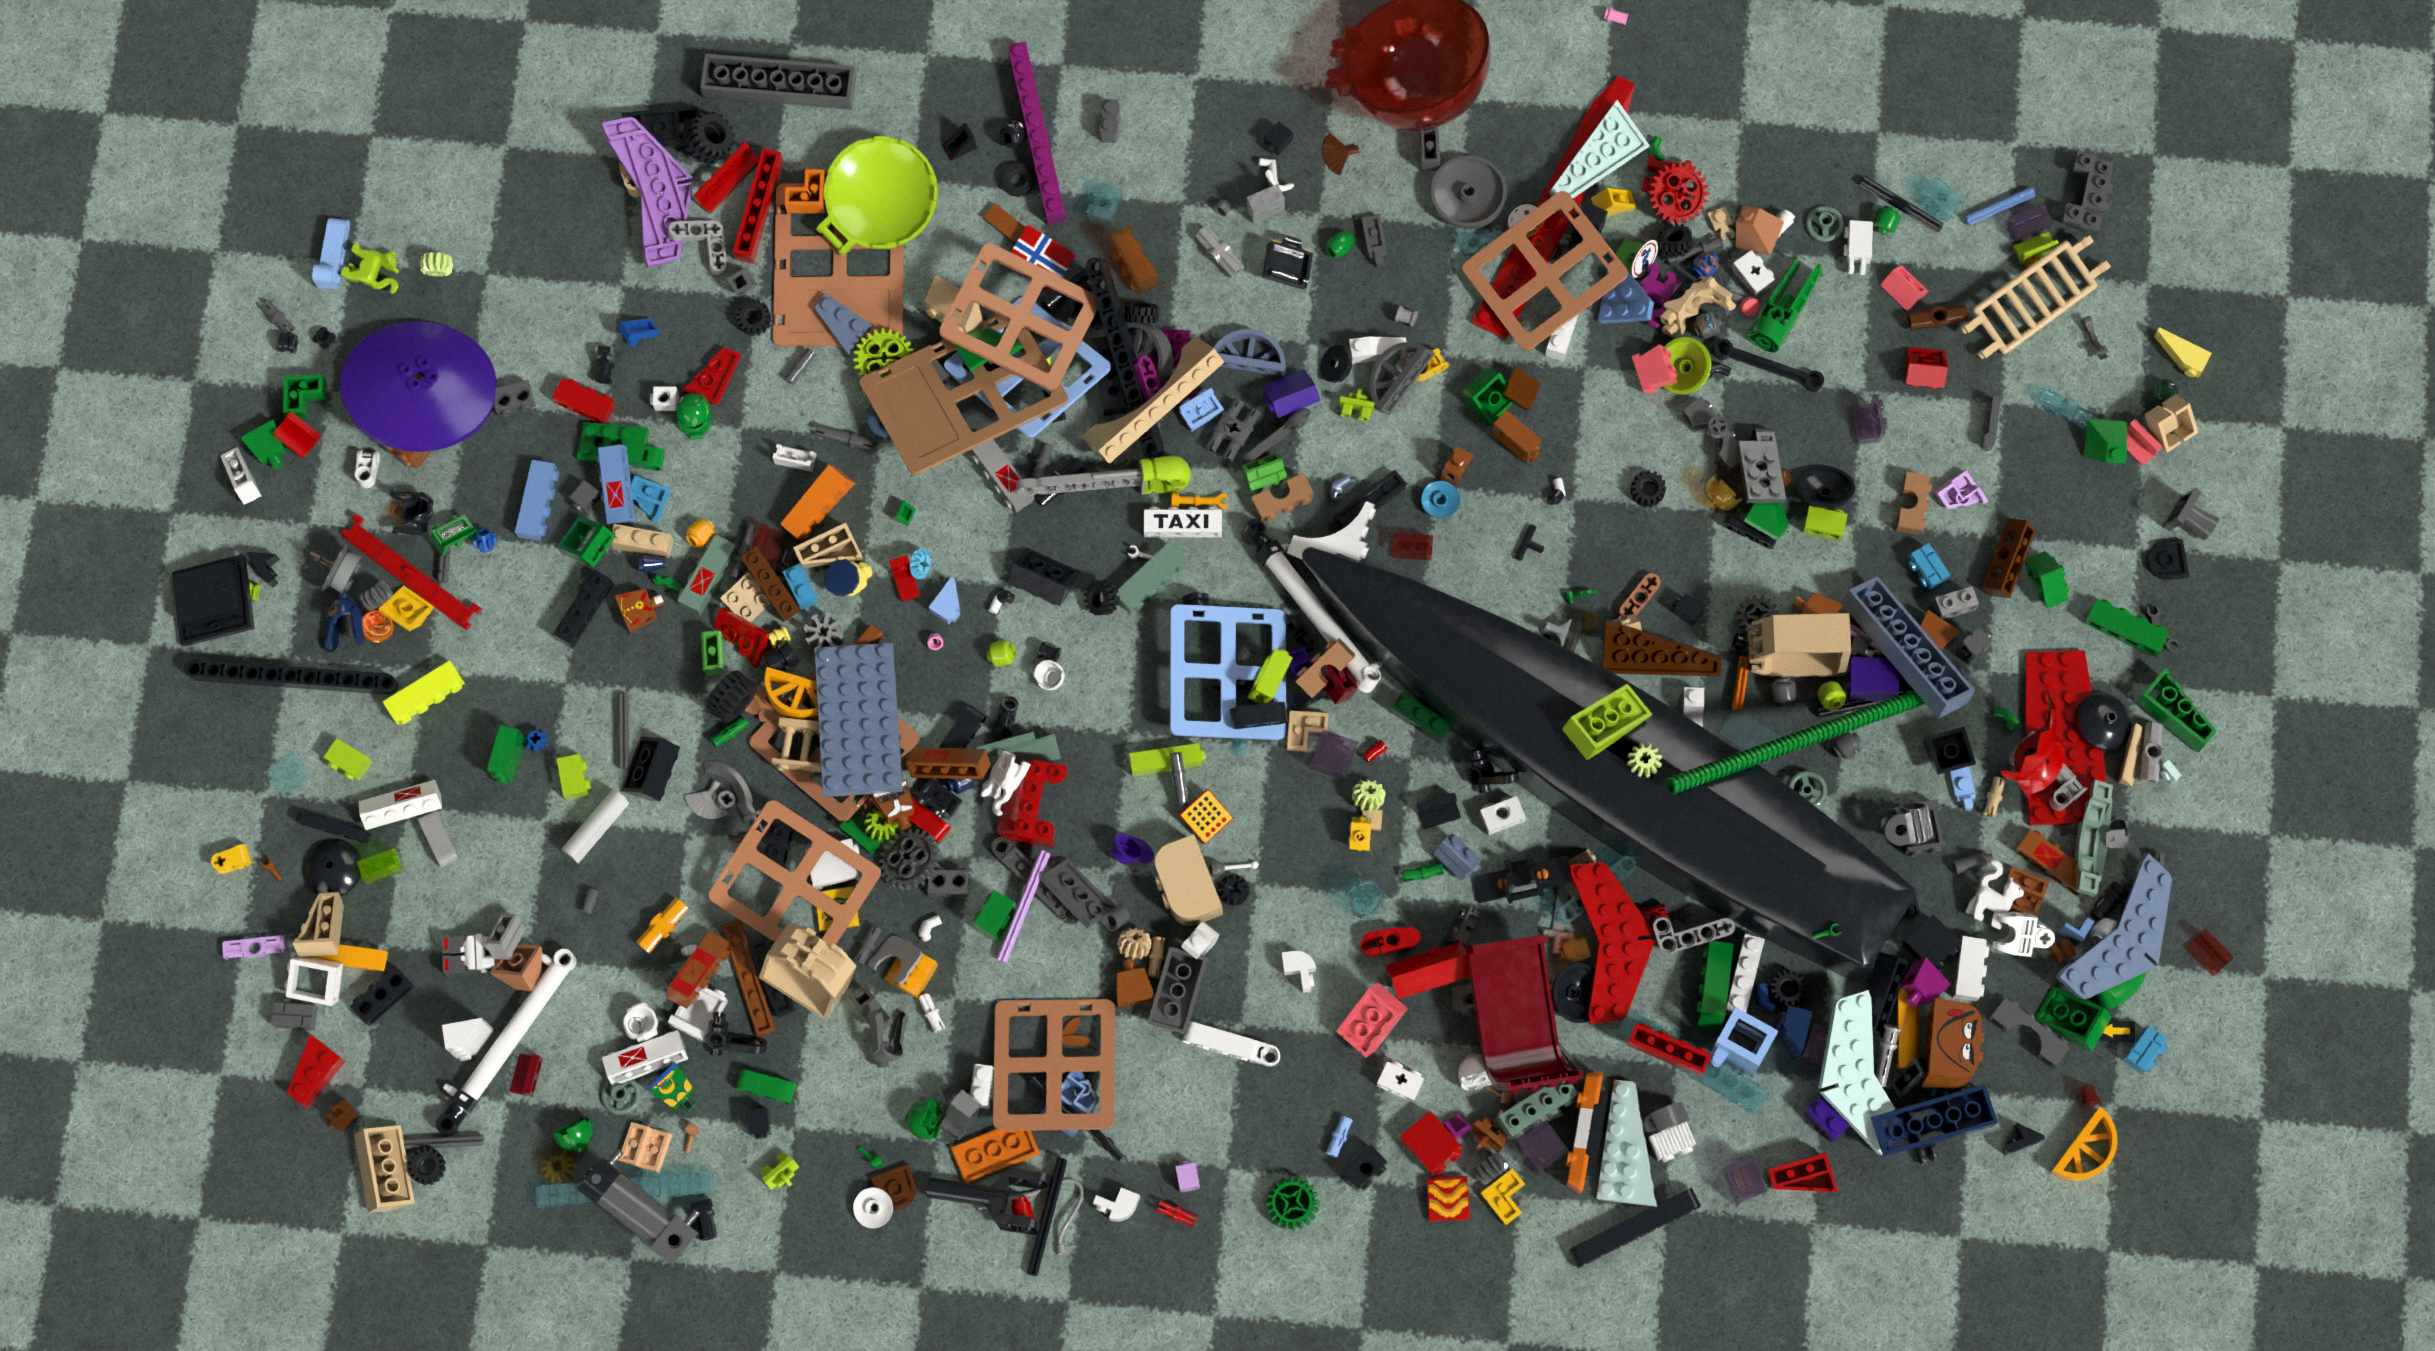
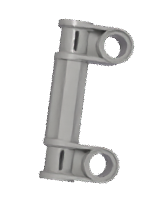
M2033 730L2021 742L2036 732ZM2019 744L2015 746V748L2009 754V762L2013 766L2014 755L2017 751ZM2028 748L2024 751L2023 755L2024 757L2036 754V751L2033 748ZM2064 763L2055 778L2061 787L2050 798V806L2056 811H2062L2088 790L2087 787H2083L2079 783L2076 775ZM2056 796L2062 797L2064 803H2059L2056 800Z

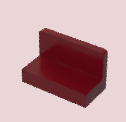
M519 1054L510 1087L511 1093L533 1097L543 1061L540 1055Z

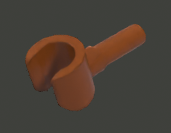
M267 856L269 859L267 865L260 861L261 866L269 870L278 882L283 880L274 867V861L269 856Z

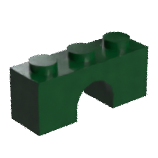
M1401 692L1391 707V714L1406 723L1411 722L1423 730L1426 736L1439 744L1442 743L1451 729V723L1403 692Z

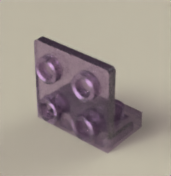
M1878 394L1873 395L1870 404L1850 408L1858 445L1881 442L1883 435H1885V429L1888 428L1887 419L1883 418L1882 415L1884 410L1882 399L1879 400Z

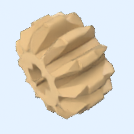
M1135 927L1133 930L1127 928L1126 931H1122L1117 945L1120 953L1125 954V958L1132 957L1134 960L1136 957L1142 959L1143 956H1147L1152 942L1149 934L1144 933V929L1137 930Z

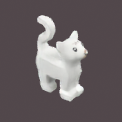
M998 749V760L991 769L990 778L983 783L981 796L994 798L992 810L996 816H1001V805L1010 799L1013 791L1018 788L1031 764L1022 761L1021 765L1014 762L1015 755Z
M1994 859L1989 861V864L1995 868L1994 872H1989L1982 876L1977 892L1970 900L1965 913L1971 914L1975 919L1982 921L1984 909H1990L1994 911L1991 926L2001 929L2003 924L1997 921L1998 914L2007 913L2013 901L2024 895V890L2017 883L2013 882L2011 877L2005 884L2003 894L1988 886L1990 880L1997 879L2003 872L2002 864Z

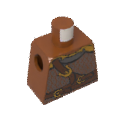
M1456 446L1442 470L1440 481L1449 482L1458 489L1475 460L1474 456Z

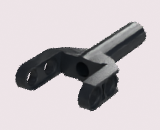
M1011 1168L1000 1175L991 1186L930 1178L927 1182L926 1195L927 1198L985 1206L1000 1230L1036 1235L1040 1228L1039 1222L1031 1217L1005 1214L1011 1191L1010 1185L1044 1189L1050 1186L1051 1176L1042 1172Z

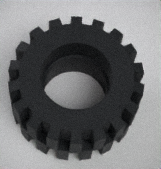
M709 111L702 112L686 124L687 126L683 129L682 138L685 139L683 144L687 146V152L692 154L691 157H696L699 162L714 163L733 148L732 145L735 142L733 140L735 134L732 132L733 128L729 126V121L727 119L724 120L721 114L717 115L714 111L711 113ZM704 132L710 135L713 143L706 138Z
M733 671L716 685L708 698L706 707L723 722L729 723L740 716L751 703L756 693L757 685L740 671Z

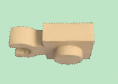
M1726 207L1707 214L1714 232L1720 230L1723 242L1726 240L1724 236L1726 233L1730 234L1732 239L1735 237V232L1729 228L1733 222Z

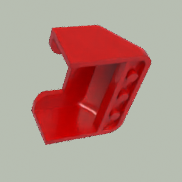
M1028 761L1027 763L1031 765L1018 788L1013 791L1010 799L1001 806L1002 815L999 816L997 832L1000 837L1006 838L1009 841L1054 848L1053 837L1055 831L1053 825L1048 821L1038 820L1037 816L1044 782L1052 784L1062 782L1065 776H1068L1067 765L1043 761Z

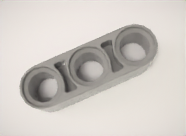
M437 810L419 817L418 821L440 867L443 868L459 860L460 858L456 854V849L450 837H448L447 830L442 820H440Z

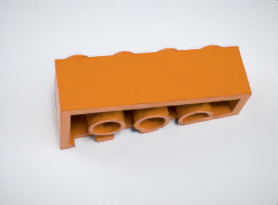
M829 464L781 522V525L797 539H807L812 534V529L824 519L827 513L856 483L840 469Z

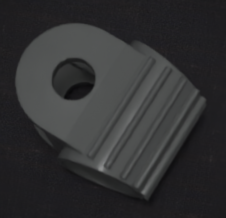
M1905 803L1900 805V807L1889 809L1881 818V829L1892 844L1898 846L1918 845L1934 836L1927 804Z

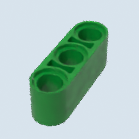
M741 1069L735 1089L742 1092L746 1090V1093L760 1097L764 1095L765 1098L779 1102L784 1101V1103L790 1104L796 1084Z

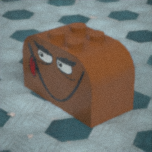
M1939 998L1934 999L1928 1010L1924 1052L1927 1074L1922 1078V1087L1958 1091L1968 1085L1978 1069L1979 1062H1982L1983 1050H1980V1043H1983L1985 1033L1981 1031V1015L1971 1004Z

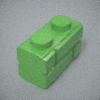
M1278 453L1241 465L1246 484L1251 491H1261L1265 486L1270 484L1278 485L1284 479H1287L1283 460Z
M721 631L702 632L703 671L706 676L726 674L724 639Z

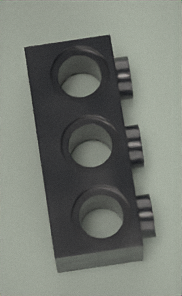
M396 966L385 971L384 977L379 981L373 982L368 987V991L363 995H358L350 1006L369 1027L415 987ZM400 977V984L393 986V980ZM380 991L386 992L383 999H377ZM370 1004V1010L362 1013L363 1006Z

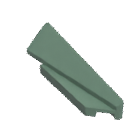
M1034 732L974 748L986 749L991 764L990 767H993L998 760V749L1015 755V763H1021L1022 761H1048L1061 758L1055 734L1035 739Z

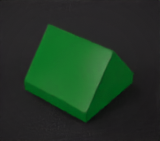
M901 500L893 520L908 526L916 509L906 501Z

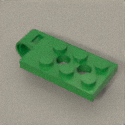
M584 422L577 459L598 462L597 453H599V447L595 446L598 439H604V443L600 447L613 446L616 441L621 440L622 445L627 446L629 465H633L635 468L661 471L665 450L659 447L647 446L650 430L646 427Z

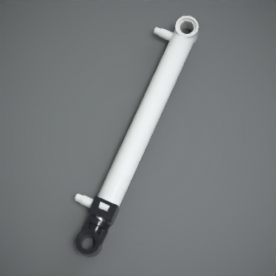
M1250 519L1241 532V539L1246 544L1254 546L1257 552L1255 556L1263 567L1267 565L1324 639L1329 643L1332 639L1336 641L1340 638L1356 654L1346 667L1356 678V685L1361 691L1366 693L1373 691L1382 677L1381 672L1378 670L1382 663L1377 661L1369 664L1286 559L1283 552L1288 550L1289 544L1281 545L1277 539L1272 541L1264 533L1266 530L1265 524L1259 519Z
M558 950L554 955V960L542 953V962L549 967L467 1082L458 1090L448 1084L443 1086V1089L453 1096L451 1100L457 1104L456 1106L451 1103L444 1114L440 1115L436 1120V1128L443 1135L452 1136L458 1132L460 1124L468 1115L463 1110L471 1114L478 1104L477 1100L569 971L575 968L576 957L570 950ZM565 956H569V962L565 965H562L561 959ZM448 1120H451L452 1126L449 1129L444 1130V1123Z

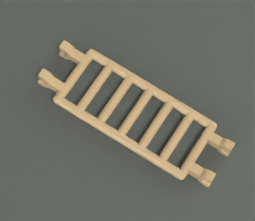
M2090 235L2082 238L2073 246L2068 241L2062 242L1973 307L1976 317L1960 327V330L1963 334H1966L1982 324L1994 341L1977 353L1980 359L1987 358L1997 349L2002 354H2007L2097 288L2094 278L2111 266L2105 261L2099 263L2091 271H2088L2077 253L2094 242ZM2064 250L2088 283L2082 290L2078 289L2057 258V255ZM2049 261H2051L2073 294L2067 301H2064L2042 268ZM2034 272L2037 273L2058 304V307L2052 312L2048 310L2027 279ZM2019 283L2022 284L2043 315V318L2037 323L2033 321L2012 290ZM2005 293L2029 327L2021 334L1997 300ZM1990 304L2014 338L2006 345L1982 311Z

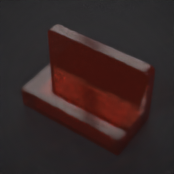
M760 523L754 547L757 546L771 568H775L779 559L784 532L769 529L768 524Z
M2207 929L2203 930L2186 946V949L2212 976H2215L2234 959Z

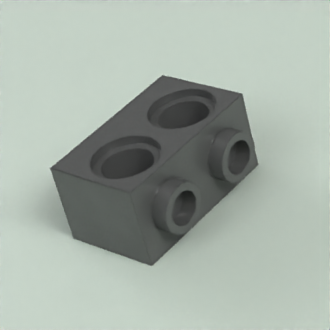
M528 380L495 388L494 406L499 416L508 417L513 415V412H528L532 410V407H536L532 387ZM528 395L525 400H519L520 396ZM503 400H509L506 405H500Z
M934 867L936 874L931 873L929 875L931 880H928L929 897L969 898L968 870L962 867H955L953 870H945L944 867ZM936 878H943L944 882L942 885L936 886L934 885V880ZM962 878L964 882L961 886H955L953 884L954 880Z

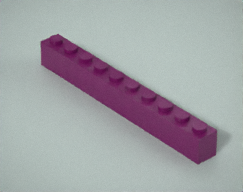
M1026 41L1008 45V51L1047 224L1066 221L1064 206Z

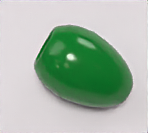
M1349 231L1334 234L1326 243L1327 253L1333 258L1344 256L1354 243V235Z

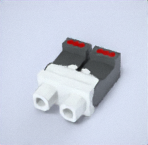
M482 934L442 936V954L445 955L442 956L443 974L447 977L483 973L487 972V969L493 968L497 959H494L492 956H486V950L488 949L485 943L488 936L485 937Z

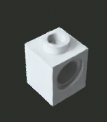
M653 387V393H650V405H653L655 411H676V403L679 398L677 387ZM663 396L669 397L667 401L660 402Z

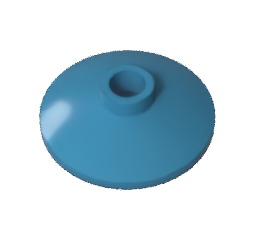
M1435 481L1424 489L1421 502L1424 510L1430 516L1447 518L1457 511L1460 504V495L1456 487L1451 483ZM1443 499L1444 503L1438 504L1437 500Z

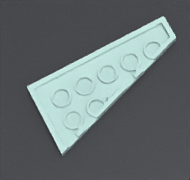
M1618 100L1613 104L1549 191L1551 196H1554L1559 191H1566L1573 199L1650 147Z

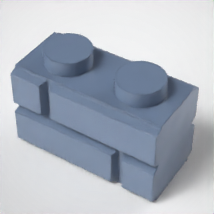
M1453 833L1445 838L1433 853L1461 881L1468 877L1481 861L1477 854L1470 850L1462 842L1461 838Z

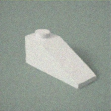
M1362 337L1349 339V350L1353 358L1351 362L1352 364L1377 361L1388 348L1406 342V338Z
M236 447L220 455L234 490L245 505L261 497L257 484L239 448Z

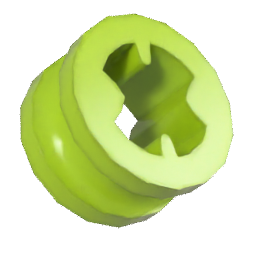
M250 582L251 598L253 601H257L261 586L260 584L254 585Z

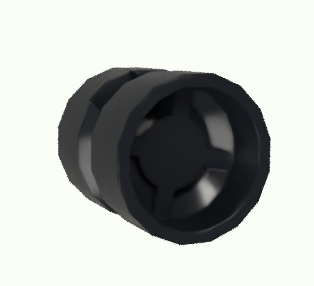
M787 640L777 645V650L771 649L763 654L770 668L783 672L786 666L792 667L800 662Z

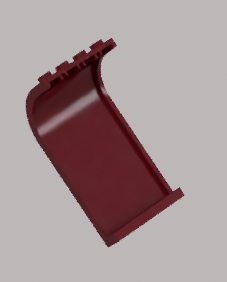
M1547 935L1465 946L1483 1064L1492 1085L1497 1090L1508 1091V1094L1520 1093L1521 1088H1527V1091L1539 1090V1085H1546V1088L1557 1087L1558 1082H1565V1085L1576 1084L1577 1079H1583V1071L1570 1069L1560 1050L1544 943H1548Z

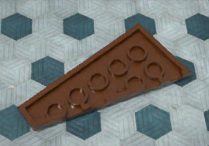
M1605 620L1602 668L1614 674L1720 677V655Z

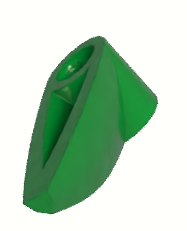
M2140 974L2095 995L2099 1006L2104 1007L2108 1011L2124 1003L2140 988L2146 978V974Z

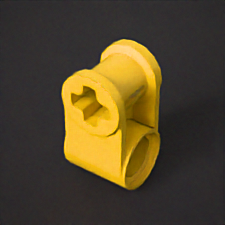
M1440 349L1433 350L1435 355L1424 368L1425 372L1420 373L1416 381H1424L1449 367L1448 362H1445L1440 355Z
M246 844L237 845L216 853L211 859V865L221 874L242 869L245 865L248 867L252 864ZM224 860L223 866L220 867V861Z

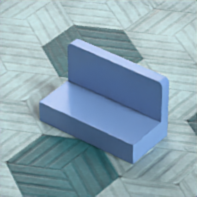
M2087 917L2078 929L2065 922L2057 931V934L2064 938H2069L2072 943L2078 945L2085 938L2094 921Z

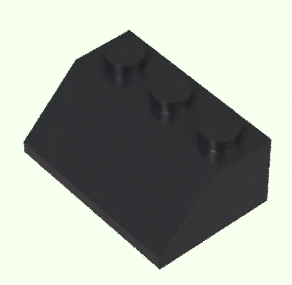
M1027 548L1014 562L1007 583L1012 584L1015 588L1023 589L1035 597L1043 598L1053 605L1061 606L1067 598L1079 571Z
M640 737L620 791L649 801L660 802L665 794L667 782L672 775V769L678 758L680 747L663 738Z

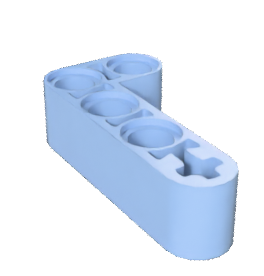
M328 219L320 264H315L312 271V279L318 288L338 290L339 288L337 283H340L342 268L340 267L343 265L346 251L344 247L347 245L349 235V220Z

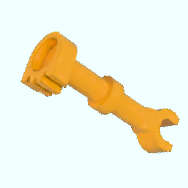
M1172 492L1171 507L1179 508V504H1195L1197 507H1200V505H1213L1221 510L1227 509V504H1222L1220 500L1227 499L1228 495L1220 494L1218 497H1200V495H1195V497L1179 496L1178 492Z

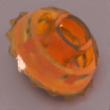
M379 610L365 612L362 616L363 632L367 641H372L374 644L378 642L383 643L384 641H389L390 637L394 636V631L396 630L395 622Z

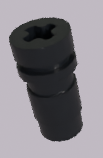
M2113 881L2108 886L2109 889L2107 888L2104 891V896H2100L2094 904L2090 915L2097 921L2108 917L2115 909V906L2123 901L2122 899L2129 894L2119 883Z

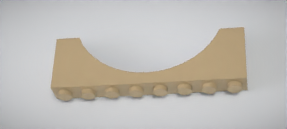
M1195 336L1181 348V358L1176 370L1166 384L1151 399L1119 419L1095 424L1081 438L1094 453L1110 464L1219 368L1224 361L1213 347Z

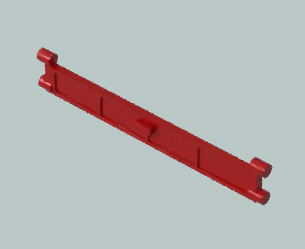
M357 513L354 514L352 520L355 523L349 531L347 529L343 530L341 535L459 626L468 630L471 626L468 622L474 612L478 615L482 608L475 603L470 608L362 527L361 524L364 522V518Z

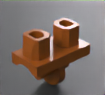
M1488 1116L1480 1121L1477 1120L1471 1129L1476 1135L1473 1139L1479 1143L1476 1149L1480 1151L1483 1147L1488 1152L1494 1149L1500 1153L1506 1144L1507 1136L1501 1128L1496 1134L1490 1130L1494 1122Z

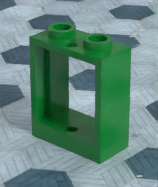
M578 516L557 548L568 557L595 567L616 535L604 525ZM591 529L595 530L581 551H578V547Z

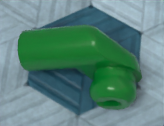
M1654 136L1648 148L1649 156H1654V159L1657 161H1664L1665 156L1659 149L1662 139Z

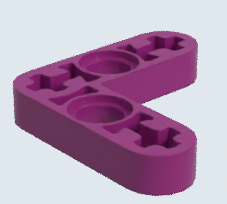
M1141 356L1135 359L1133 367L1145 402H1147L1161 389V385L1152 360L1148 356ZM1147 379H1150V380L1152 381V383H1153V387H1152V388H1149V387L1147 386V384H1146V380H1147ZM1195 389L1192 390L1178 404L1182 403L1186 399H1193L1196 394Z

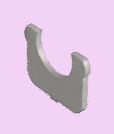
M891 936L884 942L875 956L869 960L868 966L876 971L877 967L885 959L890 957L900 958L901 969L893 980L903 984L921 960L922 951L907 940L904 941L897 936Z

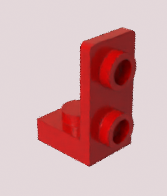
M908 555L889 560L901 601L905 602L920 597L916 580L911 574Z

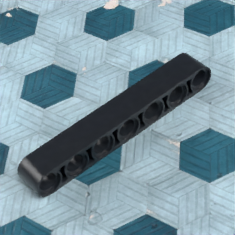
M1690 1188L1657 1204V1207L1653 1206L1573 1246L1568 1251L1577 1268L1584 1266L1583 1264H1588L1602 1257L1601 1255H1606L1620 1248L1619 1246H1624L1638 1239L1639 1236L1642 1237L1656 1230L1657 1227L1660 1228L1674 1221V1219H1678L1692 1212V1210L1700 1208L1702 1205L1693 1188Z

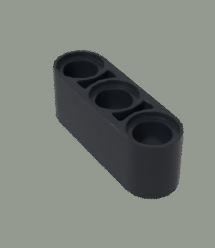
M1285 702L1239 706L1230 709L1233 729L1279 725L1288 722Z
M969 705L942 741L939 748L965 749L970 743L969 739H972L982 726L980 724L985 722L987 715Z

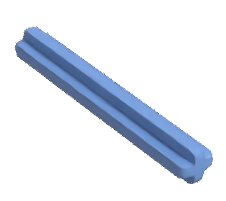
M2028 187L1965 215V221L1968 225L1977 223L2034 198L2035 191L2033 188Z

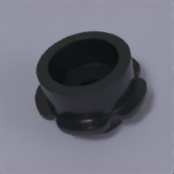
M1746 633L1735 634L1732 647L1736 648L1737 651L1747 647L1748 638L1745 637Z

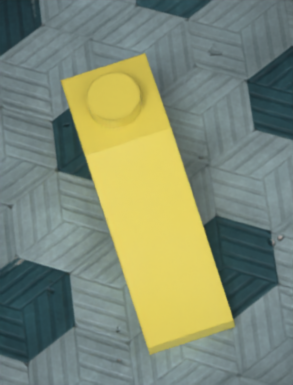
M2159 327L2154 335L2156 340L2187 376L2199 378L2212 353Z

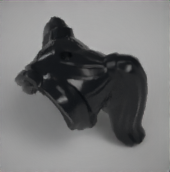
M395 488L390 489V496L392 498L403 501V518L405 520L404 523L396 524L392 532L394 534L404 533L410 535H421L427 532L428 521L434 513L433 498L424 492H400Z

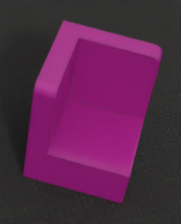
M1460 1113L1450 1120L1443 1122V1126L1456 1140L1468 1133L1472 1128L1470 1124L1466 1123Z

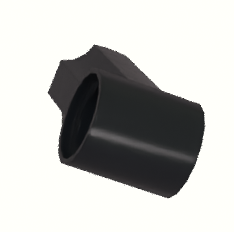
M711 1198L691 1203V1211L696 1209L700 1213L695 1219L700 1241L717 1238L713 1218L715 1213L712 1210L713 1203Z

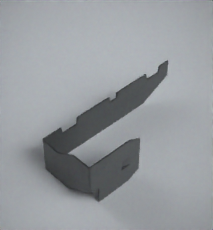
M2123 819L2111 820L2110 830L2106 833V847H2128L2129 835L2125 821ZM2073 823L2060 830V836H2066V834L2077 835L2079 823Z

